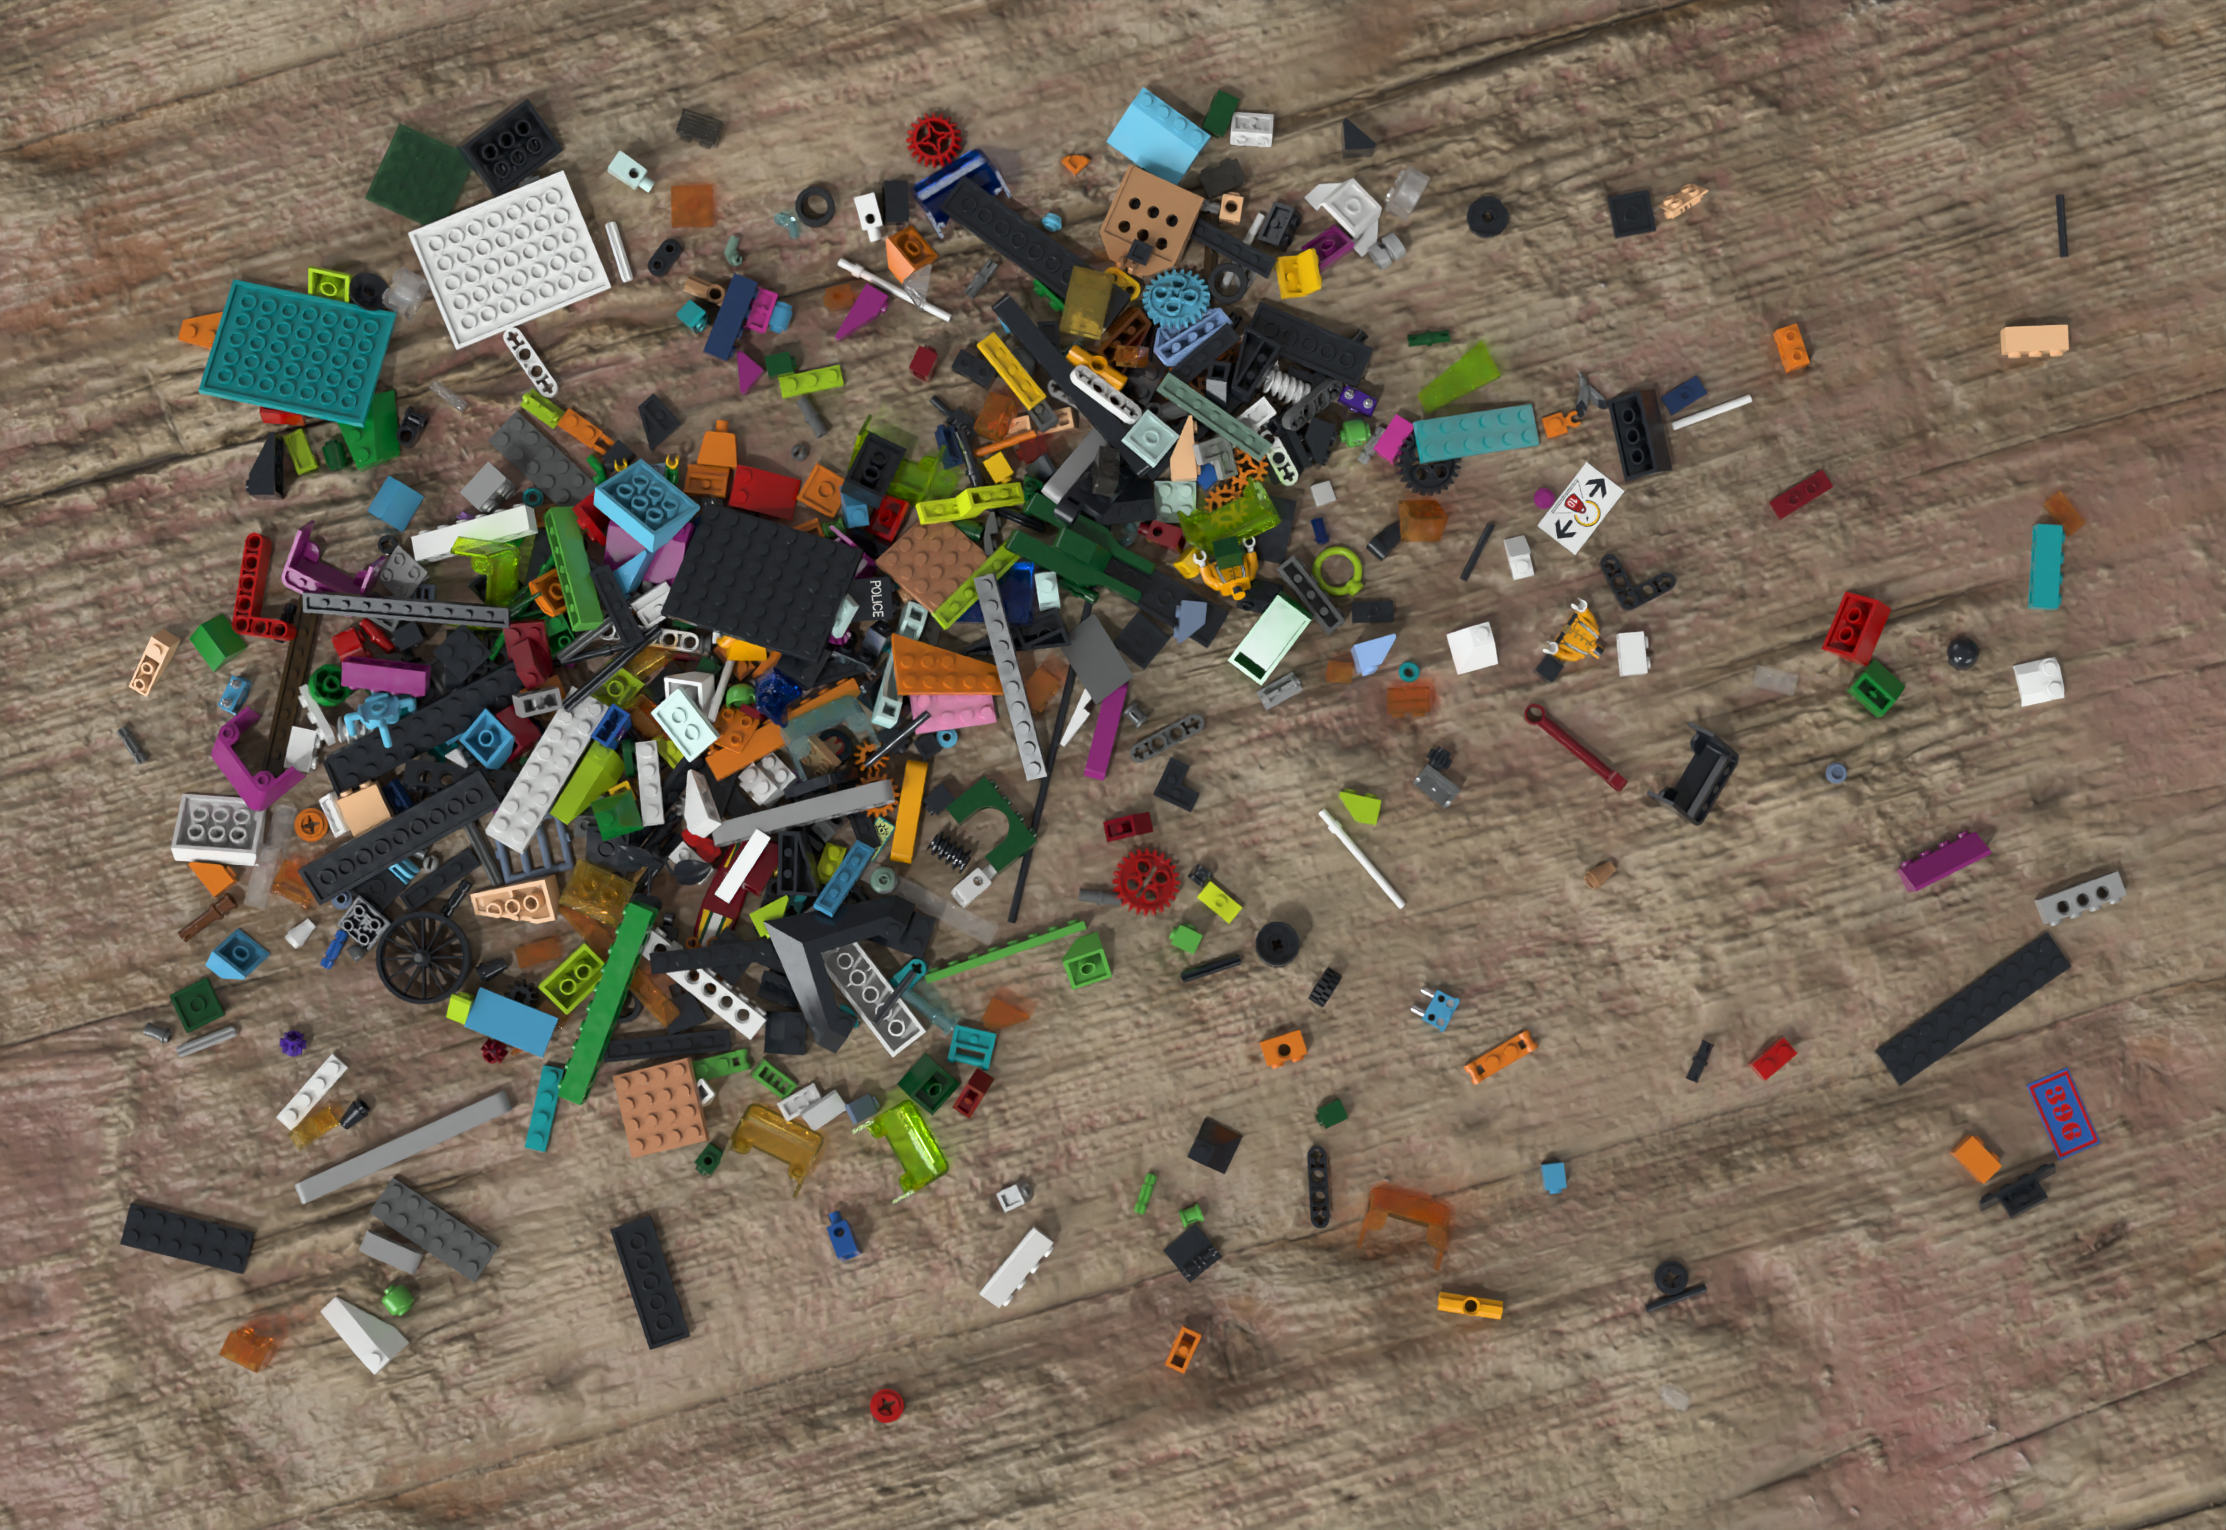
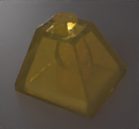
M646 647L627 664V667L632 677L642 681L671 660L673 661L675 656L666 650Z

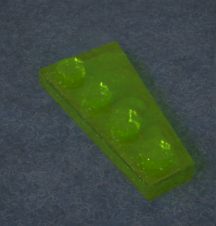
M1481 340L1473 349L1465 353L1459 361L1451 365L1445 373L1417 394V398L1427 415L1501 378V374Z

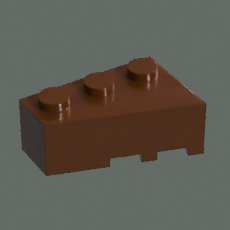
M1128 307L1087 351L1093 356L1104 357L1110 367L1124 375L1129 364H1132L1133 356L1137 348L1141 346L1152 323L1140 308Z

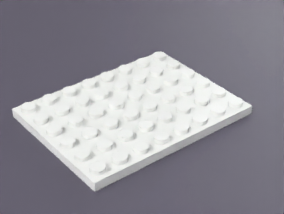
M564 171L408 233L456 350L612 288Z

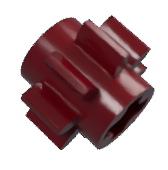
M490 1038L487 1039L480 1049L483 1051L482 1056L484 1060L491 1064L496 1063V1061L501 1063L509 1053V1051L505 1050L507 1047L506 1043L496 1039L491 1040Z

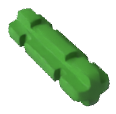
M1146 1174L1145 1184L1142 1185L1138 1197L1139 1201L1134 1208L1135 1212L1145 1214L1146 1204L1149 1203L1154 1189L1153 1184L1155 1185L1157 1180L1156 1175Z

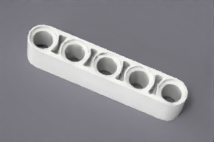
M614 625L612 626L613 633L610 636L600 635L606 641L622 642ZM638 625L643 635L647 631V628L645 626ZM660 628L662 635L647 646L695 653L700 649V638L694 633ZM674 635L675 642L672 645H666V636ZM690 637L696 640L693 648H687L685 644L686 640Z

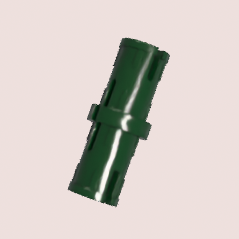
M1449 329L1433 332L1426 330L1425 333L1407 334L1408 347L1421 345L1430 347L1432 344L1449 343Z
M1060 578L1058 581V587L1069 591L1076 598L1080 597L1092 605L1096 604L1099 600V592L1086 586H1077L1063 578Z

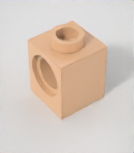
M1235 192L1223 194L1219 223L1239 226L1244 197H1240V194ZM1233 203L1237 206V210L1229 212L1226 210V205Z

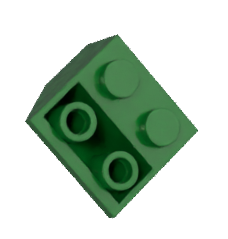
M564 612L555 617L541 613L528 619H545L552 659L557 657L556 654L576 639Z
M1873 659L1846 690L1878 718L1883 716L1896 702L1906 686L1876 659Z

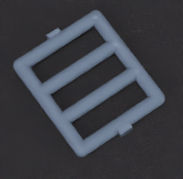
M549 811L544 820L550 819V818H555V817H553L552 815H550V814H549L550 811ZM555 818L564 863L552 864L543 822L536 832L544 863L543 868L532 870L528 850L526 849L523 855L520 853L524 872L512 875L505 844L495 839L497 847L495 854L496 858L500 860L506 884L517 883L574 868L569 842H571L570 834L566 832L565 824Z

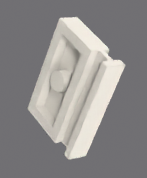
M665 580L630 603L647 630L666 618L660 613L670 591V587Z

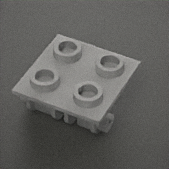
M398 545L384 563L378 580L396 597L410 598L420 583H426L430 577L428 576L429 572Z

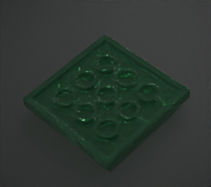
M399 123L365 199L426 226L451 215L472 169L456 148Z

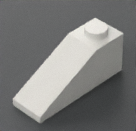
M690 769L687 774L684 816L689 832L705 838L718 828L722 822L705 775Z

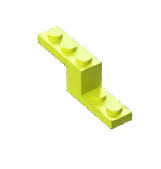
M1016 482L968 488L956 498L919 502L915 506L921 525L976 518L986 509L1021 505L1025 501L1021 484Z

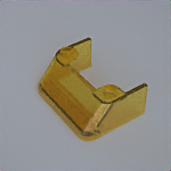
M753 1103L747 1107L730 1136L720 1162H725L730 1151L744 1155L748 1154L753 1147L790 1165L787 1174L792 1180L798 1182L792 1196L797 1198L824 1144V1137L820 1133L794 1120L786 1122L783 1115L760 1104Z

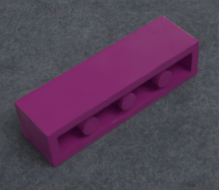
M347 655L342 662L341 686H348L352 690L364 688L369 689L371 692L389 691L393 695L405 693L410 694L412 697H422L430 689L431 665Z

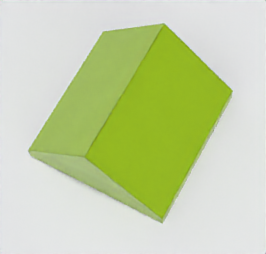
M309 266L308 295L351 304L352 298L349 293V286L353 276L348 273Z

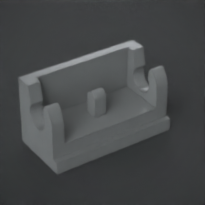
M1429 764L1423 768L1412 783L1445 809L1461 791L1460 788Z

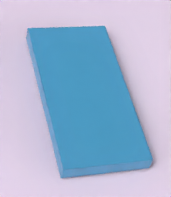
M480 987L464 1027L543 1058L559 1018Z

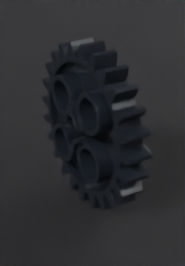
M1408 434L1409 441L1402 440L1405 446L1398 447V450L1402 452L1401 455H1395L1396 458L1400 459V462L1396 463L1395 466L1401 468L1396 474L1403 475L1400 482H1407L1405 488H1412V493L1419 492V495L1425 496L1426 492L1428 496H1433L1434 492L1441 494V489L1448 490L1447 483L1454 484L1451 479L1452 476H1459L1455 469H1461L1459 465H1456V462L1460 461L1461 458L1445 460L1442 463L1412 466L1411 463L1413 461H1420V459L1415 456V450L1417 449L1415 435ZM1437 467L1441 468V474L1439 476L1436 475ZM1420 468L1422 471V475L1418 479L1416 472Z

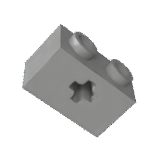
M555 686L512 695L516 716L521 718L563 709L559 688Z

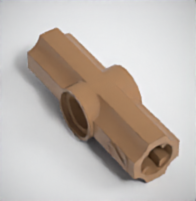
M691 274L683 290L721 307L727 292L720 285L712 284ZM712 291H720L722 293L721 297L718 300L711 299L710 294Z

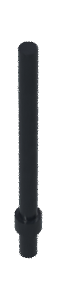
M622 642L601 645V648L575 654L565 663H562L559 659L553 660V666L558 668L600 656H612L615 652L625 650Z

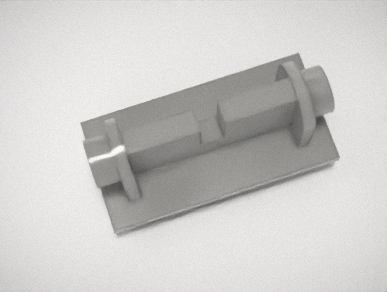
M1291 672L1256 693L1265 709L1268 710L1303 689L1298 678Z

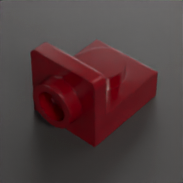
M758 697V702L755 704L751 702L748 706L742 703L739 711L765 722L773 704Z

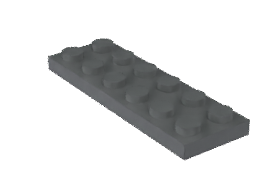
M518 411L488 440L558 507L576 506L597 487L589 477Z
M395 1177L391 1179L369 1212L474 1283L499 1248L498 1245Z

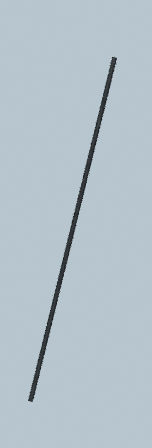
M1160 322L1157 324L1152 323L1144 359L1151 362L1154 354L1157 328L1160 327ZM1133 401L1135 404H1137V405L1141 408V404H1140V403H1138V402H1136V401ZM1120 458L1119 462L1126 466V463ZM1104 525V527L1110 532L1112 525ZM1089 586L1088 588L1096 591L1097 586ZM1086 600L1080 623L1091 614L1093 605ZM1071 664L1069 665L1046 760L1049 775L1042 777L1030 826L1036 834L1076 672ZM1033 849L1023 856L1007 922L1016 923Z

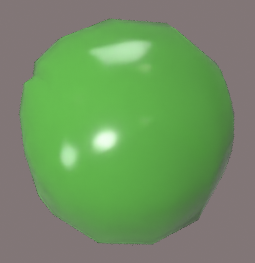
M736 684L727 691V708H730L731 704L739 709L742 703L750 705L751 702L754 704L758 702L757 691L748 684Z

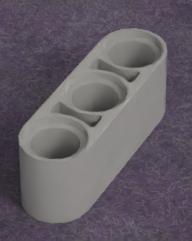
M367 1230L359 1248V1251L411 1274H415L423 1256L421 1252L371 1230Z

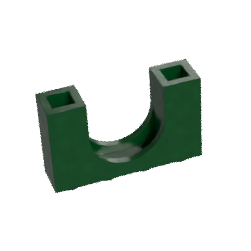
M984 776L948 805L946 809L960 826L985 809H996L1006 815L1009 831L1005 840L985 856L1000 875L1039 843L1036 838L1039 836L1032 827L1028 829L1023 824L1025 821L1024 817L1019 811L1013 812L1010 808L1012 803L1005 794L1002 797L996 791L999 789V786L992 778L988 781Z

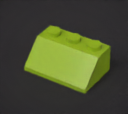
M583 943L538 985V988L568 1015L594 990L596 983L602 978L601 969L606 961L593 948Z

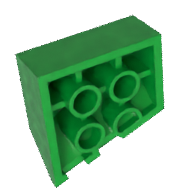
M395 390L373 395L364 428L337 422L357 469L361 472L401 456L400 443L396 438L398 426Z

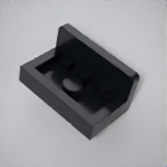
M1254 579L1250 581L1251 588L1244 591L1245 597L1237 600L1236 608L1263 614L1280 591L1283 592L1284 585Z
M764 970L757 996L796 1010L799 1002L789 979L781 976V973L775 970Z

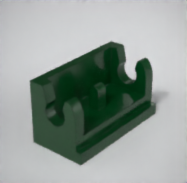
M1218 90L1214 94L1200 128L1215 138H1223L1240 99Z

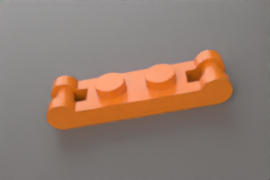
M1529 1029L1524 1030L1465 1065L1463 1068L1466 1073L1469 1072L1471 1075L1472 1083L1474 1085L1480 1083L1492 1074L1537 1049L1539 1046L1530 1037L1531 1032ZM1521 1040H1523L1526 1045V1047H1524L1523 1049H1521L1518 1045V1042ZM1481 1064L1484 1072L1479 1074L1476 1067Z

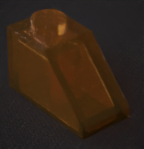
M992 997L981 1020L985 1022L983 1026L995 1031L996 1028L1002 1029L1029 1020L1030 1015Z

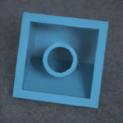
M485 708L460 738V741L486 768L499 770L512 754L515 736Z

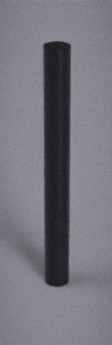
M925 710L863 762L868 769L928 720L931 714Z

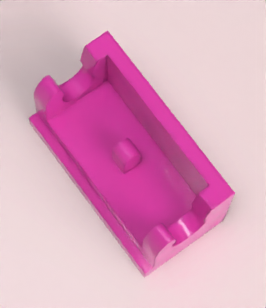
M758 287L760 289L756 300H751L749 307L752 310L748 320H744L742 327L746 330H753L757 334H765L778 294Z
M1396 414L1373 450L1380 457L1395 465L1398 460L1395 455H1401L1402 453L1398 450V447L1405 446L1402 440L1409 441L1408 434L1415 435L1413 424Z

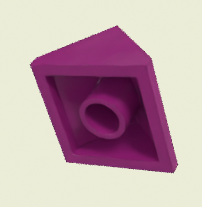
M1334 224L1301 247L1303 252L1310 248L1315 249L1319 258V274H1321L1354 250L1355 244Z

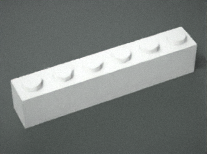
M516 504L512 509H498L494 511V514L477 515L475 519L470 521L459 520L452 526L441 525L434 531H420L418 535L411 537L415 561L428 564L536 534L538 529L534 509L525 504Z

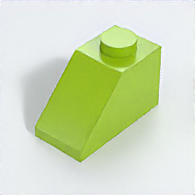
M785 895L749 914L760 937L766 936L767 939L770 938L763 921L785 917L790 902L789 895Z

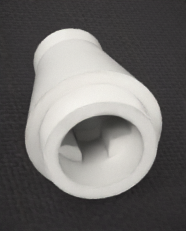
M307 918L301 924L287 931L288 934L284 938L297 949L299 946L302 947L316 926Z

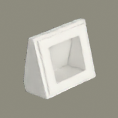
M1330 481L1310 486L1316 507L1336 501Z

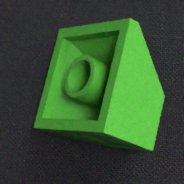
M1098 932L1077 938L1062 958L1072 990L1112 977Z

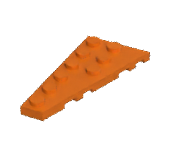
M894 633L891 635L897 695H1004L997 666Z

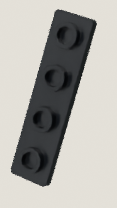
M2043 1164L2037 1168L2036 1172L2030 1175L2027 1173L2019 1177L2017 1182L2013 1184L2007 1183L1993 1194H1985L1979 1201L1980 1210L1984 1211L2000 1202L2010 1219H2013L2048 1201V1196L2039 1182L2056 1173L2055 1164Z

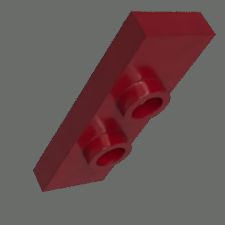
M1822 469L1770 501L1769 505L1777 518L1781 520L1833 488V485Z

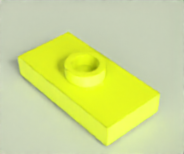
M1211 881L1197 896L1199 900L1228 924L1231 923L1242 909L1240 905Z

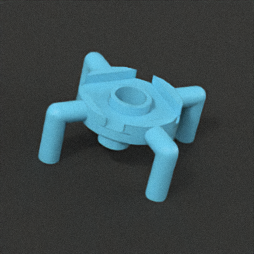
M371 692L372 695L364 699L365 703L362 706L359 705L356 712L348 713L344 716V721L351 737L357 735L354 724L355 720L360 719L368 729L379 727L384 747L389 748L393 744L387 724L398 722L401 708L408 707L409 713L417 709L415 700L411 697L399 700L396 696L394 698L390 697L388 693Z

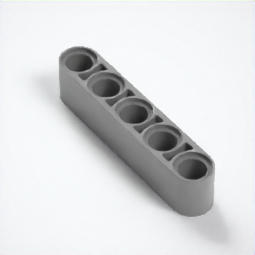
M1095 428L1090 431L1041 490L1044 495L1057 505L1099 454L1109 445Z

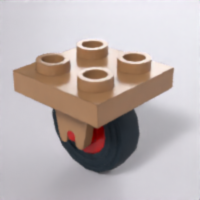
M835 729L826 730L818 737L813 732L807 736L798 755L801 761L814 771L816 777L837 772L840 765L846 763L850 758L852 744L848 736L842 731Z

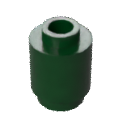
M337 439L326 441L325 446L322 447V452L330 472L347 468V459L342 442H337Z

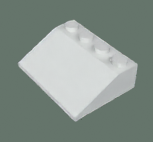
M182 794L171 845L175 861L259 866L263 850L266 809L261 812L253 811L242 798Z

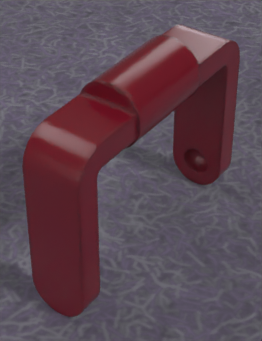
M685 653L668 654L665 657L664 668L668 665L669 659H676V661L682 662L694 661L695 672L699 659L690 657V654Z

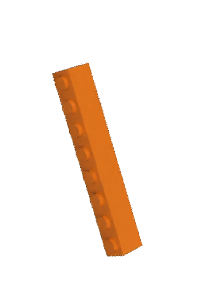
M846 677L837 682L838 686L830 690L828 687L818 693L819 697L813 700L809 697L800 702L801 706L794 710L791 707L781 713L782 717L776 720L772 717L763 722L764 726L758 730L756 729L744 751L740 754L726 748L719 750L718 747L707 753L708 757L705 760L717 782L861 705L862 703L856 699L861 691L855 679L849 680Z

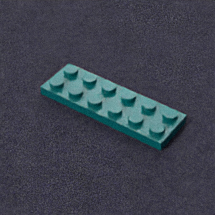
M1532 404L1413 422L1420 464L1539 445Z

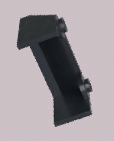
M1689 722L1687 726L1696 733L1690 741L1691 751L1695 753L1675 788L1666 787L1660 791L1659 795L1648 790L1647 795L1659 805L1687 822L1699 826L1704 822L1739 761V755L1715 733Z

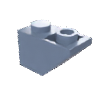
M1182 600L1180 605H1176L1175 617L1179 618L1178 626H1174L1173 638H1177L1176 644L1184 642L1205 624L1206 602Z

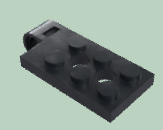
M1102 451L1060 500L1053 515L1070 526L1075 523L1082 510L1100 521L1133 482L1136 475L1130 468ZM1104 475H1110L1113 478L1108 479ZM1094 487H1100L1102 490L1098 491Z

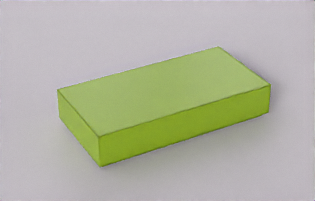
M302 428L282 436L298 475L318 468Z

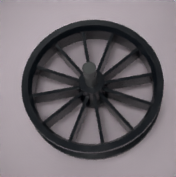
M413 912L396 919L382 934L376 950V967L385 987L394 996L413 1004H433L451 997L467 980L472 965L471 945L463 929L449 917L435 912ZM421 918L422 948H420L406 925L407 922ZM426 918L441 922L428 947H426ZM444 925H447L456 934V937L432 950ZM403 926L417 951L391 938L397 929ZM459 939L463 956H436V952ZM391 941L413 953L414 956L385 958L387 945ZM463 958L460 974L458 975L436 963V959ZM385 960H414L412 964L389 976ZM417 965L404 991L400 990L391 979ZM433 965L457 978L447 990H445L433 970ZM420 968H422V998L407 994ZM426 968L429 969L442 991L441 994L427 998Z

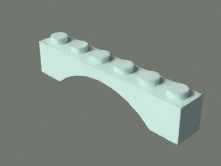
M909 601L902 609L895 634L918 641L928 610L922 605ZM892 647L871 718L872 723L889 729L897 723L903 695H897Z

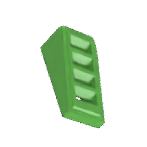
M764 1058L760 1060L750 1073L753 1078L782 1100L789 1097L798 1085ZM767 1066L768 1069L762 1075V1077H760L759 1074L764 1069V1067ZM772 1071L775 1072L770 1081L766 1082L765 1080L772 1073ZM779 1076H780L782 1079H781V1081L777 1084V1086L774 1088V1087H773V1084L776 1082V1080H777V1079L779 1078ZM787 1081L789 1083L788 1086L782 1093L779 1092V1090Z

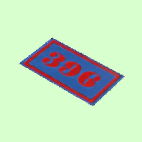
M2068 1068L2026 1085L2059 1161L2100 1143Z

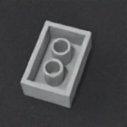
M487 462L459 493L479 511L486 515L494 514L495 510L501 508L500 504L505 499L509 500L514 495V489L517 486L495 466Z

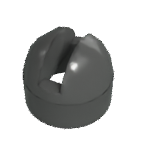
M797 444L791 449V456L796 461H804L808 456V450L804 445ZM802 447L804 450L796 457L794 454Z
M355 944L347 949L356 963L362 960L365 955V949L361 945Z

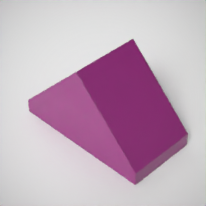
M737 351L740 393L743 396L750 392L765 374V371L742 351Z

